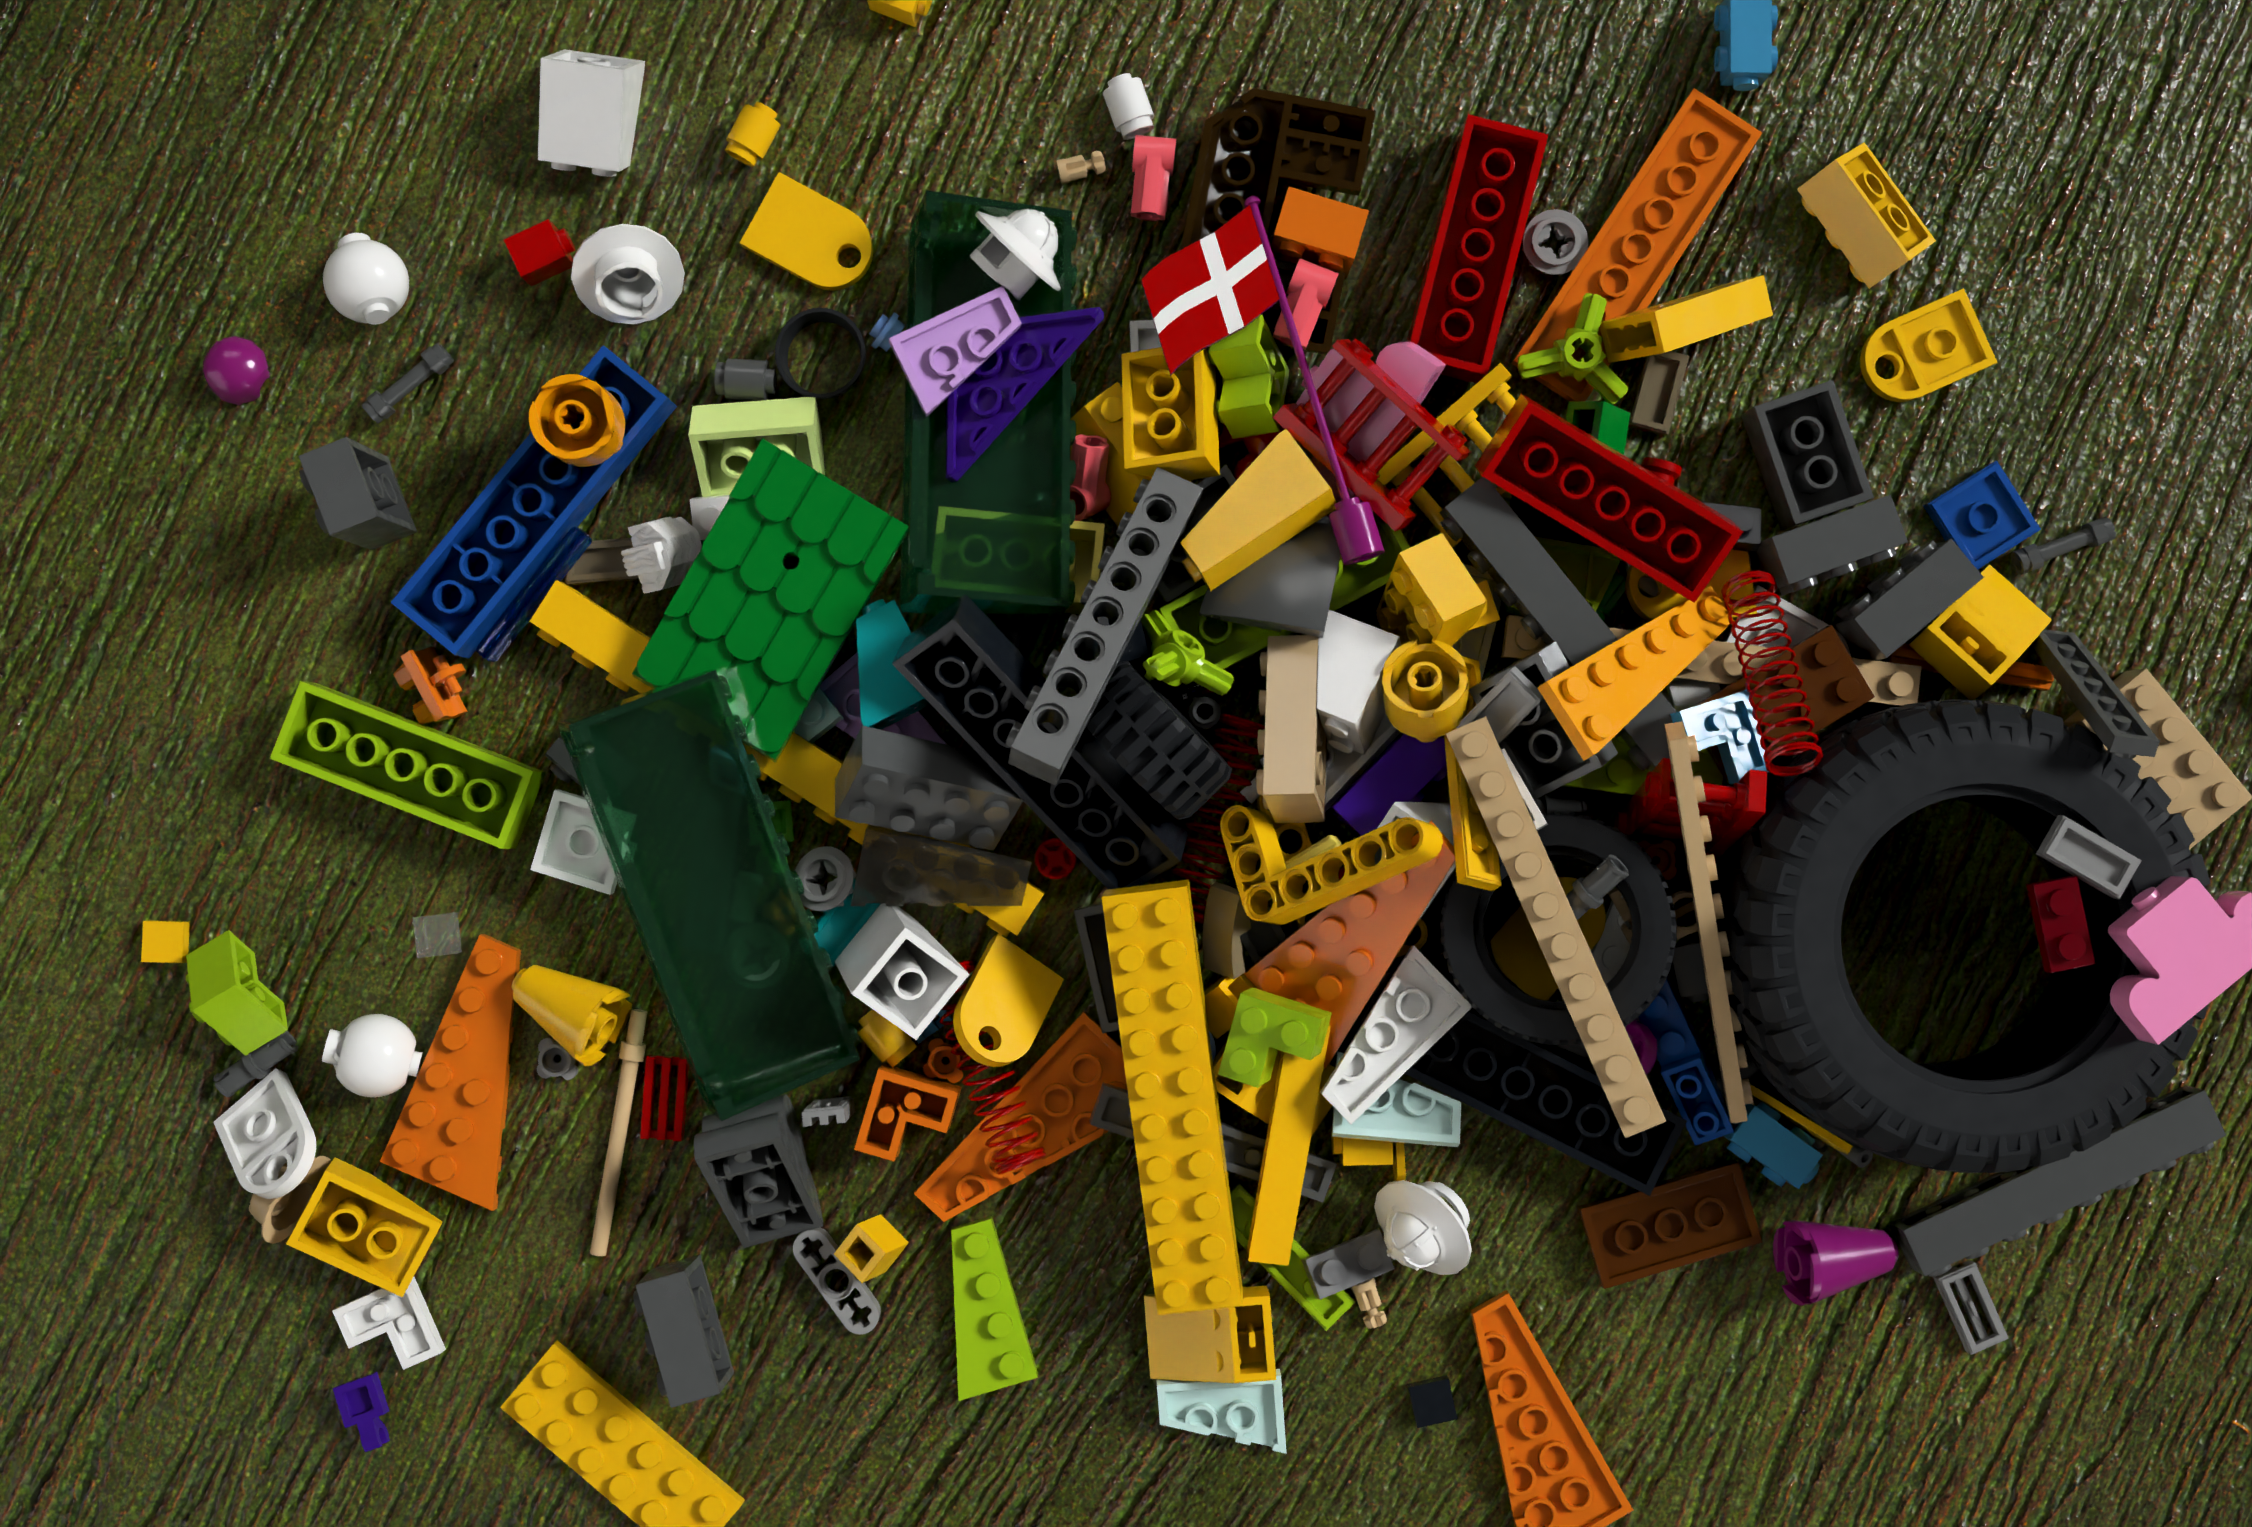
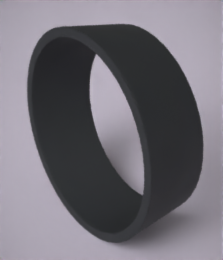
M828 308L808 309L792 317L780 331L775 346L776 365L784 381L798 393L818 399L835 398L849 391L859 380L865 363L864 340L856 324L846 315ZM819 322L834 323L849 331L859 346L861 356L859 368L850 382L834 392L825 394L811 393L799 386L790 373L787 360L788 350L794 337L805 327Z

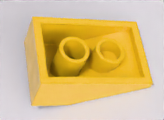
M334 1157L320 1179L286 1245L403 1297L443 1221L374 1175Z

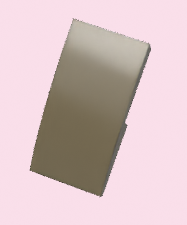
M1218 882L1210 885L1204 912L1202 937L1204 967L1223 976L1236 979L1245 973L1240 936L1251 929V922L1243 909L1238 889Z

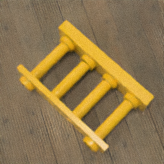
M1499 363L1436 419L1444 427L1450 424L1460 432L1464 431L1483 453L1492 437L1476 420L1478 414L1474 410L1485 400H1488L1491 405L1496 403L1508 415L1516 402L1514 397L1508 392L1511 387L1506 383L1512 378V375L1502 363ZM1421 431L1387 461L1379 471L1381 476L1378 480L1385 486L1392 482L1397 488L1414 470L1411 465L1422 455L1426 456L1435 446L1436 442L1427 433ZM1451 455L1439 466L1461 493L1475 483ZM1421 486L1411 499L1440 533L1444 534L1453 548L1461 539L1456 542L1446 533L1441 525V521L1444 518L1439 513L1443 509L1425 488ZM1499 486L1496 488L1500 495L1506 492V490Z

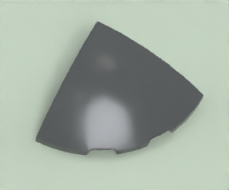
M1325 516L1214 590L1210 591L1208 588L1202 601L1199 616L1276 632L1287 630L1323 638L1341 556L1329 516Z

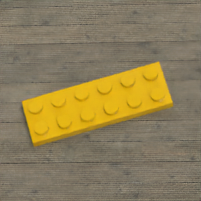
M558 1340L549 1348L500 1407L640 1527H724L745 1501L742 1496Z

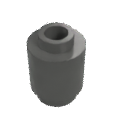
M728 358L726 362H717L714 379L716 395H725L727 400H768L769 394L776 393V369H770L767 360Z

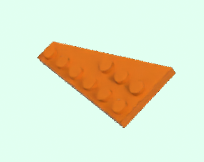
M1419 831L1412 837V848L1416 847L1419 842ZM1442 832V848L1435 858L1324 907L1245 972L1246 977L1257 989L1332 1012L1329 1022L1331 1028L1324 1062L1325 1069L1331 1063L1344 1039L1455 862L1454 846Z
M480 934L380 1162L494 1211L498 1206L499 1194H497L498 1173L501 1171L502 1130L505 1129L511 1066L509 1064L510 1043L513 1042L514 1027L512 1026L514 990H512L511 986L520 970L521 950L486 934Z
M1083 1011L1013 1086H1021L1020 1090L1003 1097L991 1110L1026 1101V1105L994 1120L984 1127H994L1031 1116L1033 1117L1031 1121L1001 1135L990 1143L1013 1139L1033 1132H1038V1135L1008 1150L996 1159L1040 1147L1045 1149L1046 1155L1037 1161L1003 1174L995 1173L994 1167L1002 1162H992V1156L1013 1143L997 1147L985 1145L990 1137L1003 1130L999 1129L989 1132L979 1130L982 1123L996 1114L987 1115L916 1189L914 1195L945 1222L984 1201L1005 1187L1026 1178L1027 1175L1052 1164L1103 1136L1108 1130L1090 1125L1089 1120L1103 1082L1127 1090L1122 1046L1108 1033H1102L1101 1026Z
M1507 1290L1470 1310L1514 1526L1606 1527L1632 1512L1633 1508Z

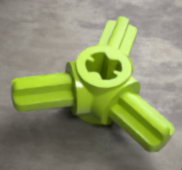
M1586 293L1582 298L1574 328L1566 330L1564 339L1555 340L1553 348L1520 355L1517 364L1522 379H1531L1556 372L1561 377L1572 376L1578 382L1584 378L1607 403L1612 405L1617 403L1628 392V387L1602 361L1607 355L1602 351L1601 344L1603 338L1598 335V331L1606 308V299L1598 294ZM1580 347L1586 354L1579 361H1576L1572 354Z
M1157 610L1142 616L1143 630L1152 642V656L1146 659L1142 665L1146 670L1144 677L1148 681L1154 679L1162 680L1176 687L1182 683L1187 685L1194 681L1218 695L1228 693L1234 681L1233 675L1204 659V648L1196 638L1182 630H1172L1161 612Z

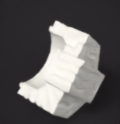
M665 517L628 527L629 534L632 536L633 547L621 551V555L624 557L622 561L625 563L624 568L627 569L626 573L628 576L638 575L643 593L660 591L681 585L702 548L698 530L682 517Z

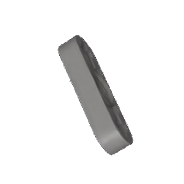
M819 1227L801 1232L794 1241L793 1253L803 1270L848 1331L859 1335L872 1331L879 1321L881 1307L865 1283H861L834 1255L838 1245L825 1229ZM807 1237L811 1241H816L817 1239L822 1241L823 1245L820 1247L819 1252L824 1260L830 1254L836 1259L827 1263L821 1272H817L815 1269L821 1263L818 1256L814 1252L807 1255L803 1250L807 1245L805 1240ZM833 1269L844 1271L849 1279L848 1287L842 1291L831 1290L826 1284V1274ZM854 1288L859 1291L853 1298L858 1307L862 1309L868 1306L871 1309L867 1317L869 1320L867 1323L863 1319H858L857 1321L852 1319L855 1308L850 1300L844 1306L839 1302L847 1298Z

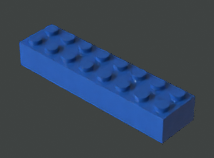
M604 345L579 375L600 384L621 405L625 416V434L621 449L598 465L577 467L569 465L548 453L535 440L531 432L391 601L395 607L456 656L470 658L562 547V543L567 541L677 407L668 397ZM581 414L577 415L578 421L576 423L571 424V426L575 429L580 426V422L584 420V416Z

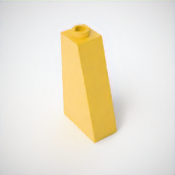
M1760 275L1726 283L1602 321L1600 331L1608 363L1666 353L1773 316L1765 277Z
M1287 429L1281 431L1180 542L1187 555V558L1181 561L1194 582L1202 578L1210 591L1335 510L1334 505L1336 501L1331 487Z

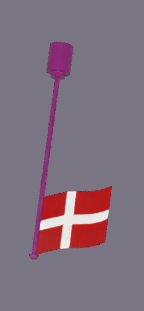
M1250 196L1245 200V209L1214 233L1166 257L1141 279V283L1170 376L1196 353L1244 329L1279 301L1342 500L1334 505L1336 511L1329 515V519L1344 565L1360 563L1383 554L1385 550L1370 503H1360L1359 497H1349L1258 209L1261 201L1256 196Z

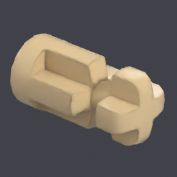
M1101 151L1092 152L1091 159L1085 160L1082 155L1056 160L1062 185L1086 178L1088 170L1094 169L1097 175L1104 173L1106 170Z
M1372 1278L1352 1286L1351 1288L1360 1310H1367L1368 1315L1363 1317L1366 1327L1372 1329L1384 1325L1387 1322L1384 1311L1377 1310V1307L1382 1303L1376 1288L1375 1279Z

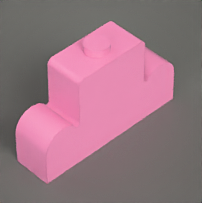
M1398 342L1388 345L1379 353L1376 364L1420 405L1447 365L1412 342ZM1331 349L1327 353L1319 367L1314 365L1310 369L1316 390L1344 358L1335 349ZM1357 369L1322 409L1329 433L1331 431L1336 432L1374 387ZM1304 379L1301 386L1305 390L1296 402L1297 405L1300 403L1306 404L1310 399ZM1386 398L1348 443L1350 446L1348 452L1359 462L1360 460L1366 461L1405 416V413L1391 400ZM1313 456L1311 462L1331 487L1335 500L1338 502L1342 501L1334 474ZM1347 487V490H1348V493H1349V497H1350V498L1357 497V496Z
M2170 876L2156 888H2147L2136 895L2131 902L2134 906L2108 927L2109 935L2140 972L2139 975L2121 977L2113 984L2110 991V1003L2114 1011L2139 1041L2159 1045L2252 969V892L2228 891L2220 895L2215 901L2197 878Z

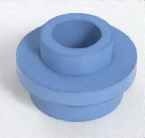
M894 312L890 318L882 314L869 332L875 338L871 344L873 348L876 349L879 346L887 352L891 347L889 338L902 332L905 324L898 320L899 315Z

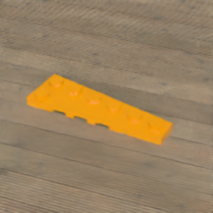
M1712 586L1703 590L1695 603L1689 599L1537 687L1583 761L1598 753L1730 625L1727 617L1729 612L1725 609L1723 602Z

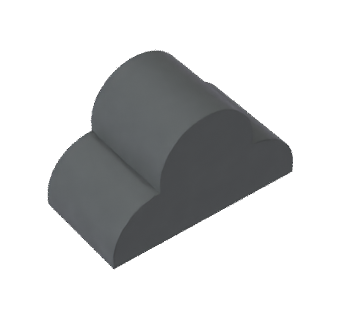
M787 1094L703 1117L702 1133L696 1134L694 1137L695 1161L743 1248L824 1226L817 1190L807 1164L805 1146L798 1119Z

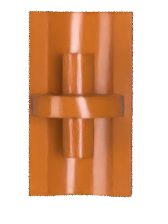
M434 647L420 651L409 650L400 656L404 663L393 675L401 688L405 691L417 688L423 698L413 705L412 710L420 724L456 718L468 712L459 696L463 690L457 680L466 673L462 663L450 666L444 655L438 656Z

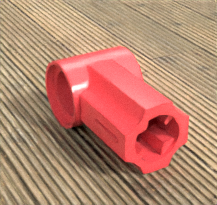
M1135 135L1132 172L1135 175L1131 217L1145 221L1165 220L1169 197V177L1173 176L1176 139Z
M1299 259L1286 294H1288V304L1302 348L1306 350L1321 309L1326 308L1339 273ZM1281 311L1274 328L1273 338L1293 347Z
M1083 434L1073 437L1068 484L1062 488L1057 498L1059 510L1067 520H1084L1106 510L1110 505L1111 491L1105 482L1110 445L1107 443L1108 439L1098 435Z

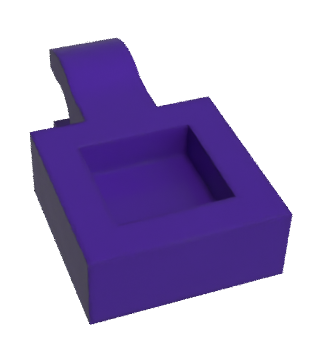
M378 1372L332 1388L344 1427L347 1428L357 1424L361 1444L365 1452L379 1448L382 1444L390 1441L388 1430L379 1419V1416L386 1414L390 1410Z

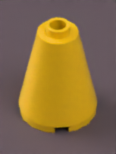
M532 965L528 969L520 970L511 986L512 990H514V1001L577 1062L584 1066H592L606 1055L600 1050L608 1040L614 1044L616 1043L628 1022L632 1009V1003L626 1000V998L631 996L622 989L539 965Z

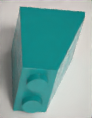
M880 599L862 608L863 616L856 619L861 723L863 726L883 730L931 704L892 665L904 639L911 634V631L895 600L885 603L884 599Z

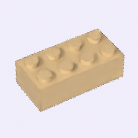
M1311 635L1268 636L1267 651L1260 654L1261 676L1266 677V690H1260L1259 711L1261 716H1265V729L1258 730L1257 737L1259 755H1264V769H1257L1256 773L1257 794L1263 795L1264 809L1270 810L1275 823L1325 822L1327 738L1317 711L1318 637Z
M2147 668L2125 671L2113 682L2160 740L2155 757L2136 755L2133 758L2141 766L2138 777L2140 779L2153 777L2172 800L2167 807V811L2169 814L2181 813L2195 838V841L2189 845L2190 850L2250 801L2252 795ZM2079 710L2064 721V725L2068 726V728L2075 723L2095 733Z

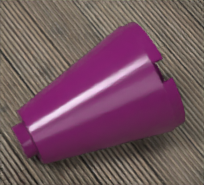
M1790 1220L1783 1222L1785 1227L1777 1228L1774 1235L1773 1256L1776 1271H1784L1788 1284L1782 1285V1288L1787 1297L1799 1306L1811 1305L1890 1272L1894 1268L1899 1256L1895 1240L1889 1237L1884 1230Z

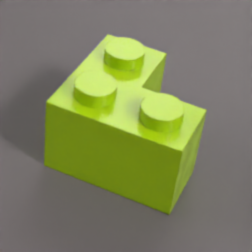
M1260 315L1244 329L1207 347L1210 363L1216 365L1222 376L1223 388L1221 398L1216 402L1217 416L1222 424L1225 423L1233 439L1280 431L1281 425L1273 419V416L1284 405L1289 368L1263 315Z
M230 930L186 955L188 969L186 981L190 988L191 998L189 1002L190 1012L198 1022H206L211 1026L224 1044L228 1046L233 1045L246 1056L288 1031L284 1002L258 980L255 953Z
M1253 987L1241 992L1218 1075L1259 1088L1270 1080L1278 1050L1307 1060L1313 1059L1322 1051L1332 1012Z

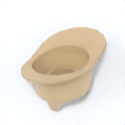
M326 1156L315 1157L309 1172L302 1182L282 1197L266 1199L255 1194L252 1195L249 1211L262 1225L261 1235L265 1242L275 1244L292 1234L320 1179L331 1163L330 1158ZM286 1166L281 1167L278 1179L285 1173Z

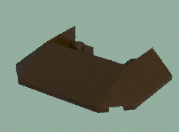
M1252 88L1242 95L1237 102L1205 120L1181 249L1214 233L1245 209V200L1250 196H1256L1261 201L1258 209L1268 237L1278 181L1359 196L1376 111ZM1275 260L1286 294L1297 264ZM1333 271L1339 273L1326 308L1321 309L1306 350L1303 349V351L1327 355L1331 350L1345 277L1344 272ZM1279 301L1262 314L1272 336L1282 311ZM1274 338L1277 346L1294 349Z

